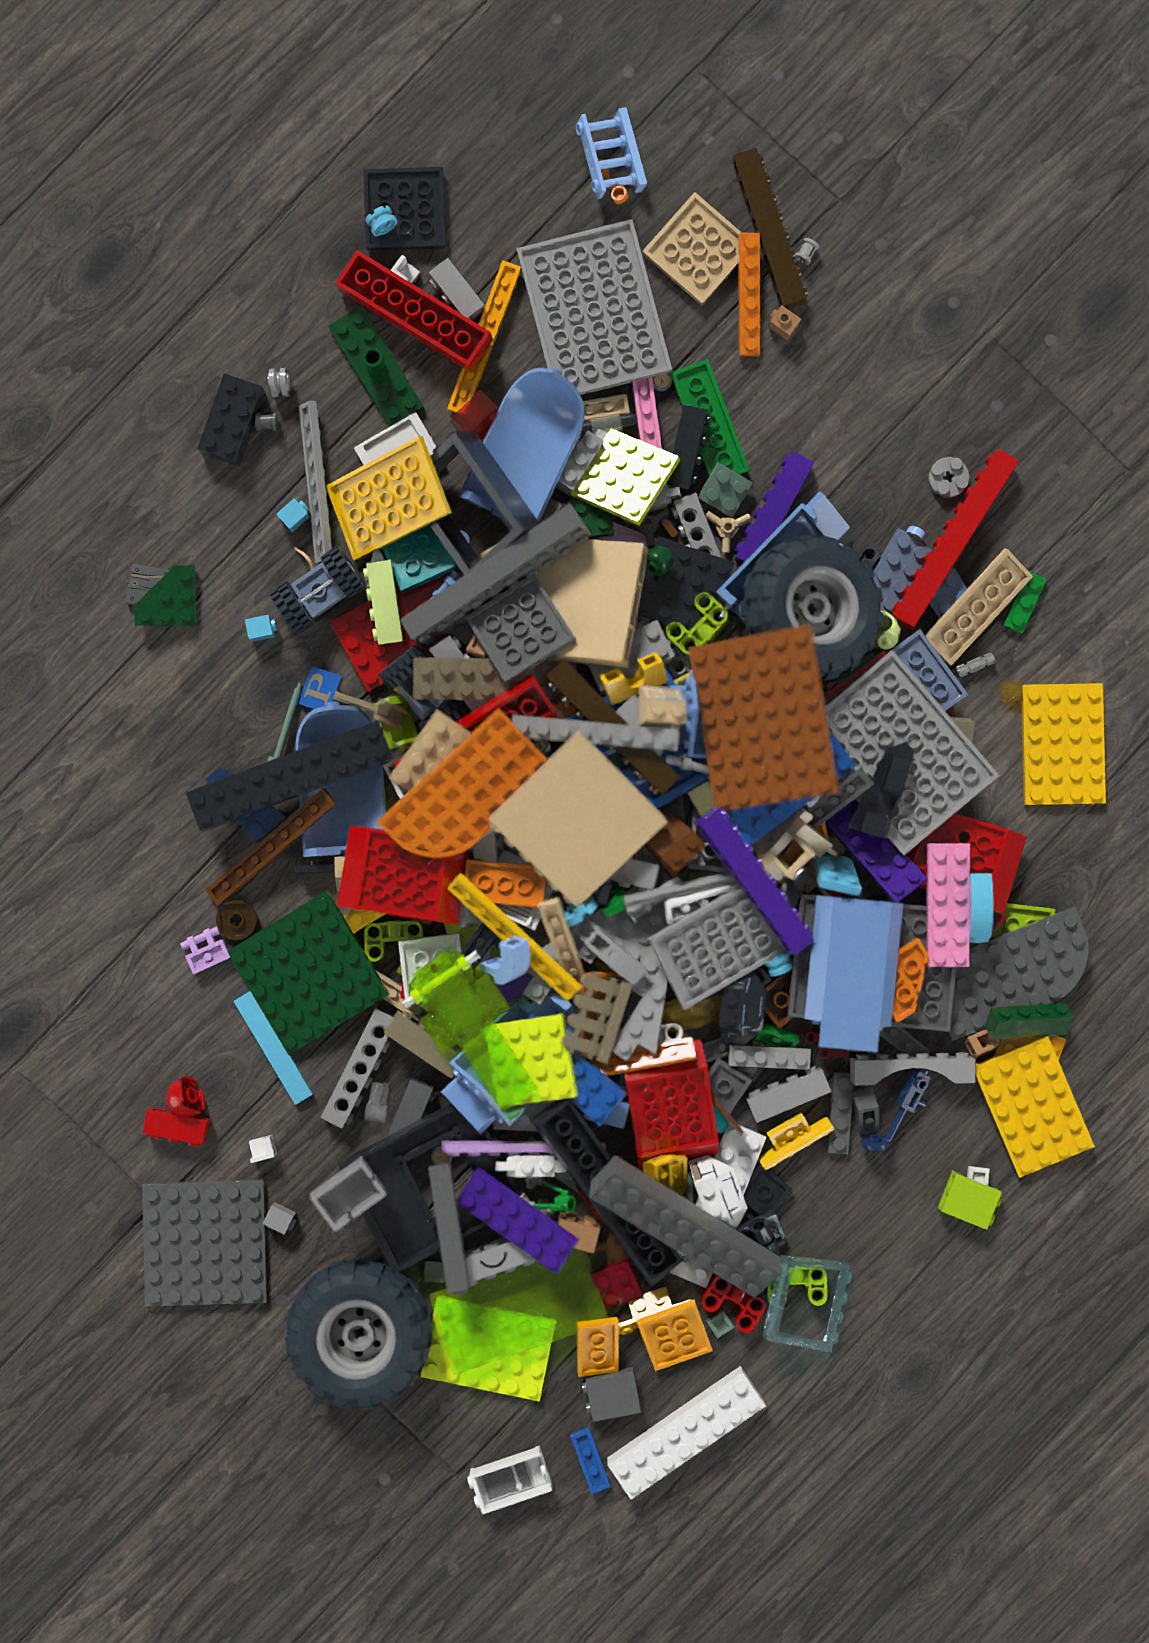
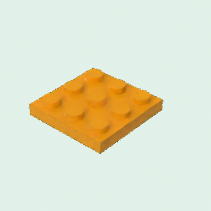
M694 1299L636 1320L655 1371L713 1351Z

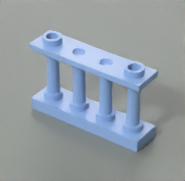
M619 108L611 120L588 123L586 115L581 114L576 123V131L581 137L592 177V190L596 193L597 199H602L606 188L629 184L633 186L634 193L642 192L647 181L627 108ZM615 128L618 131L619 138L593 142L590 131ZM614 147L623 149L624 157L598 161L596 150ZM624 165L628 167L629 176L603 180L601 169Z

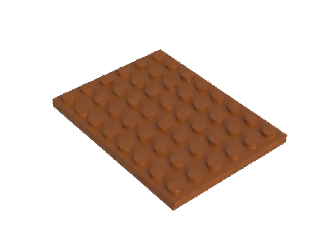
M811 624L688 648L693 679L696 681L698 709L715 808L727 811L839 792Z

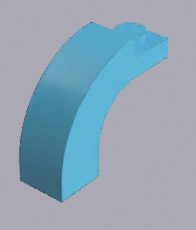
M970 874L969 942L979 944L988 942L992 933V875Z

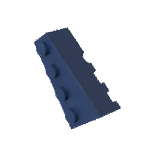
M220 767L207 777L205 781L209 784L233 774ZM271 806L237 819V821L254 843H260L289 817L275 806Z

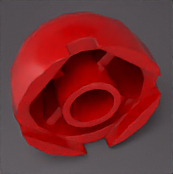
M184 1076L176 1080L167 1090V1107L178 1117H193L200 1114V1111L205 1108L204 1092L202 1088L198 1091L195 1085L198 1082L191 1076Z

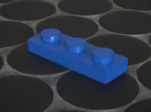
M590 1427L571 1433L570 1436L591 1494L609 1488L610 1482Z

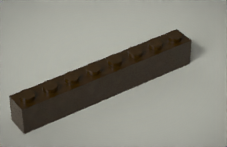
M757 147L735 154L732 164L755 233H760V248L779 305L787 309L803 305L808 296L806 285H802L800 279L802 278L800 267L795 264V252L793 247L789 246V234L787 229L783 228V216L781 210H777L775 204L777 203L775 192L770 189L769 184H771L768 172L765 173L763 168V156L758 153Z
M565 660L546 676L548 688L553 693L557 691L562 696L560 698L561 701L568 708L572 706L577 711L575 715L581 721L628 725ZM604 744L610 751L615 750L620 755L618 759L625 766L628 764L631 766L635 777L640 781L644 780L648 784V790L655 796L658 794L662 797L680 778L652 748Z

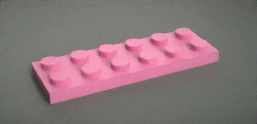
M927 843V953L929 959L926 966L969 967L970 844Z

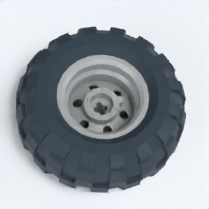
M804 535L782 542L764 553L755 562L753 571L747 575L742 590L745 597L740 602L741 618H744L746 629L743 630L745 636L811 624L821 681L838 678V676L849 673L861 664L863 657L870 654L877 642L878 636L876 633L882 628L884 612H881L880 603L884 599L881 587L877 588L873 578L876 574L868 563L864 564L861 561V555L848 545L841 546L840 542H837L836 539L822 535L818 537ZM810 586L815 587V589L812 592L809 589ZM829 619L828 626L824 623V620Z
M357 1258L356 1260H341L330 1264L329 1267L317 1272L307 1281L289 1310L286 1321L287 1333L285 1344L287 1354H290L292 1360L291 1367L298 1379H302L308 1385V1390L319 1399L324 1397L332 1401L334 1406L342 1408L355 1406L359 1407V1409L375 1408L377 1404L383 1402L389 1403L401 1396L402 1392L409 1386H412L421 1374L432 1343L431 1312L427 1301L423 1299L415 1282L398 1271L394 1274L388 1263L375 1262L371 1258ZM358 1308H362L364 1310V1314L362 1316L359 1315L357 1311ZM343 1318L346 1323L339 1324L338 1320ZM380 1319L382 1323L374 1324V1320ZM360 1327L364 1329V1331L361 1332V1334L357 1332V1330L360 1329ZM339 1339H343L344 1346L338 1344ZM375 1340H379L381 1342V1345L379 1347L375 1346ZM355 1351H362L363 1355L360 1357L356 1356Z

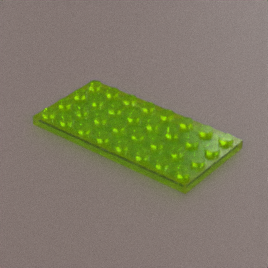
M574 1248L557 1274L535 1260V1263L528 1266L518 1265L514 1271L504 1273V1271L496 1273L497 1276L492 1279H479L475 1285L465 1290L464 1294L453 1295V1292L447 1293V1289L430 1294L453 1374L456 1375L577 1334V1322L608 1318L599 1288L595 1287L590 1276L593 1269L587 1251Z

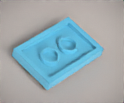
M827 852L821 858L816 855L814 858H811L819 887L859 896L861 886L853 861L845 856L834 857Z

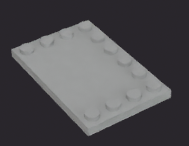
M740 886L648 938L680 1006L684 1010L786 951Z

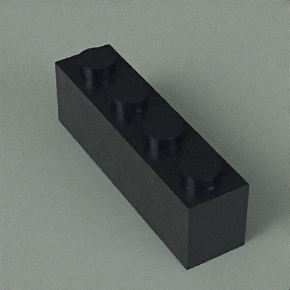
M683 405L673 454L679 456L680 461L666 482V485L693 491L694 487L697 486L699 480L697 471L703 462V455L701 453L703 447H706L708 440L706 431L707 427H710L712 423V415H710L711 412L709 410Z

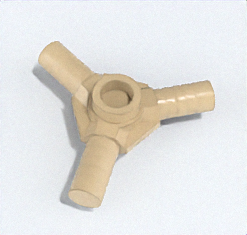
M710 511L705 516L707 520L716 525L720 537L723 538L722 553L724 554L730 553V540L738 531V527L751 521L749 514L736 520L734 518L720 519Z

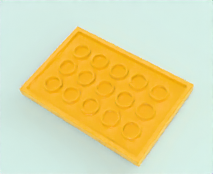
M423 436L415 437L326 485L353 560H359L373 553L374 550L381 549L451 513Z
M1103 683L1021 685L1024 805L1105 804Z
M1042 1036L975 1064V1076L1019 1178L1095 1147L1048 1036Z

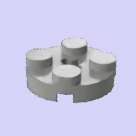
M944 457L939 459L931 467L928 474L930 489L935 494L937 493L944 498L958 496L968 485L969 472L959 458ZM946 473L953 475L952 482L949 483L948 480L943 479Z

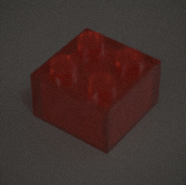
M479 390L452 417V421L458 432H476L482 441L486 436L485 433L490 429L494 418L497 416L498 407L487 395Z

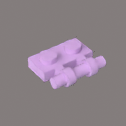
M217 927L207 928L203 930V933L195 937L192 935L186 941L180 943L183 950L190 948L192 951L191 954L185 957L193 974L231 958L224 939L217 942L214 939V936L221 933ZM207 940L209 945L199 949L198 944Z

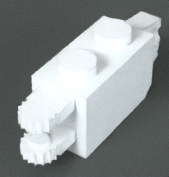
M554 1156L507 1157V1162H496V1170L507 1171V1176L554 1177L556 1172H566L559 1160H554Z

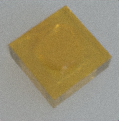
M1022 681L1000 682L1001 703L1023 701Z

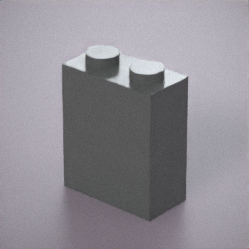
M633 1367L619 1369L618 1372L585 1376V1383H582L584 1396L588 1395L589 1398L586 1408L588 1416L592 1415L593 1422L641 1413Z

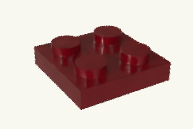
M628 1258L592 1270L590 1273L606 1309L643 1297L644 1292Z

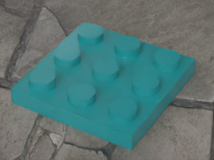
M429 524L382 548L387 560L392 561L393 574L402 594L457 569L453 558Z

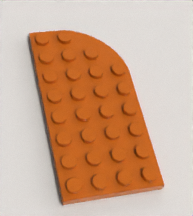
M498 708L386 812L377 823L401 847L412 853L427 857H446L461 853L472 847L492 829L489 825L491 823L489 817L548 759Z

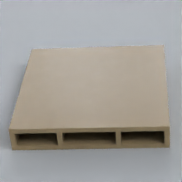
M587 540L583 544H577L571 548L567 555L556 558L551 566L543 567L537 571V579L576 638V641L546 660H565L566 662L617 667L628 666L647 564V554L649 553L644 543Z
M579 730L489 817L491 828L497 833L501 832L505 836L504 840L512 848L515 846L520 851L519 855L526 862L530 861L535 866L534 870L541 877L545 875L550 880L548 884L555 891L559 889L564 894L562 896L569 905L574 904L576 907L582 904L667 823L666 818Z

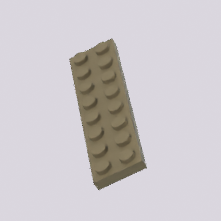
M413 658V699L491 700L525 677L533 674L549 700H560L562 696L557 691L553 693L546 685L548 683L546 676L562 661L544 660L506 684L490 658ZM567 662L576 671V663Z

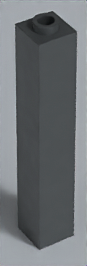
M451 1163L432 1165L429 1167L447 1293L453 1292V1295L464 1294L470 1285Z

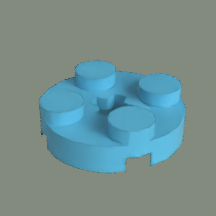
M592 894L578 907L574 904L567 905L566 909L568 911H565L564 914L569 927L581 922L587 912L590 915L597 908L598 903Z

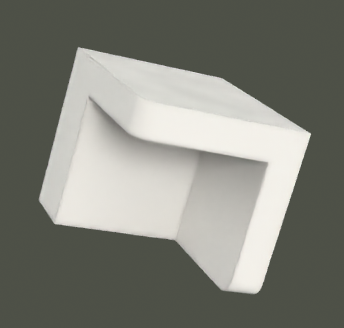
M403 255L391 269L392 272L412 284L420 276V272L407 263L406 257Z
M273 1135L249 1141L252 1153L251 1163L273 1158L277 1155Z

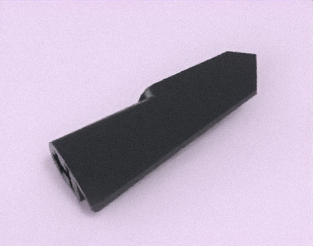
M907 741L885 750L871 779L874 784L865 791L849 823L850 828L887 839L914 755V751Z

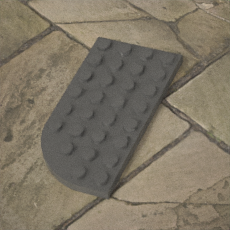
M1071 907L996 936L980 945L976 944L969 947V967H956L950 1031H948L952 1041L985 1029V1023L991 1008L1050 1004L1066 996L1076 986L1085 970L1089 951L1087 935L1076 907Z

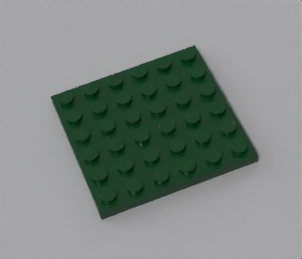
M328 890L228 951L232 963L248 990L252 993L288 1056L390 995Z

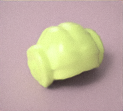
M881 611L884 612L882 628L876 633L878 638L874 648L886 650L894 647L898 642L900 627L895 617L886 611Z

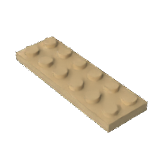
M1004 548L927 632L925 637L940 657L951 666L1033 576L1008 549Z

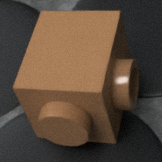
M781 306L779 310L774 309L769 316L770 323L768 328L788 341L799 326L801 318L784 306Z

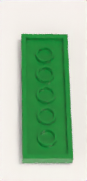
M706 359L670 372L682 408L683 405L704 408L711 412L712 423L710 427H707L706 431L708 440L706 447H703L701 453L708 477L717 462L739 475L748 473L750 469L709 360Z

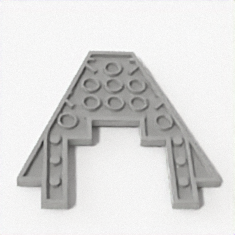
M634 886L628 890L627 896L643 891L638 890V886ZM664 899L652 907L651 913L647 912L637 919L636 923L633 922L626 910L606 917L603 908L589 916L611 938L620 943L648 969L635 986L632 985L631 991L641 996L642 999L614 1041L611 1050L626 1061L638 1044L653 1054L656 1053L668 979L648 938L670 926L666 920L665 903L668 899ZM571 928L570 931L580 958L592 964L597 955L584 944L585 942ZM549 943L542 949L558 963L553 946ZM529 966L527 973L534 977L523 994L541 1005L552 987Z

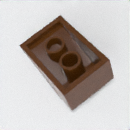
M662 807L658 811L666 818L667 823L643 846L673 878L703 853L706 845L693 830Z

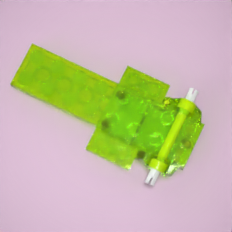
M476 950L467 957L459 951L452 953L445 951L412 974L414 978L409 984L411 996L402 1001V1004L407 1009L416 1002V1004L428 1011L429 1014L420 1019L440 1052L444 1054L458 1044L502 1112H505L538 1089L493 1021V1019L511 1007L488 973L479 979L476 977L471 964L480 958Z

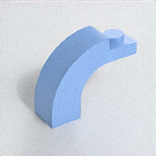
M514 936L499 943L501 958L494 956L487 961L481 962V971L492 975L496 984H505L524 975L530 964L528 940Z

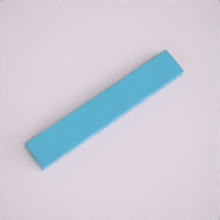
M249 991L234 1000L235 1005L294 1104L296 1105L313 1095L291 1055L287 1054L252 993Z

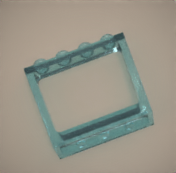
M781 1255V1274L775 1279L763 1331L764 1338L770 1342L831 1353L833 1344H836L838 1341L837 1324H841L843 1320V1312H840L842 1304H846L847 1301L845 1288L846 1284L851 1283L852 1273L849 1272L851 1265L848 1262ZM794 1267L840 1270L826 1336L823 1341L778 1332Z

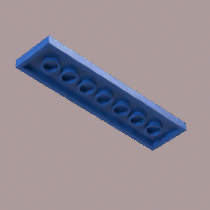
M830 733L838 780L856 765L834 734ZM816 796L728 810L726 813L729 815L728 821L731 825H735L741 832V839L751 846Z

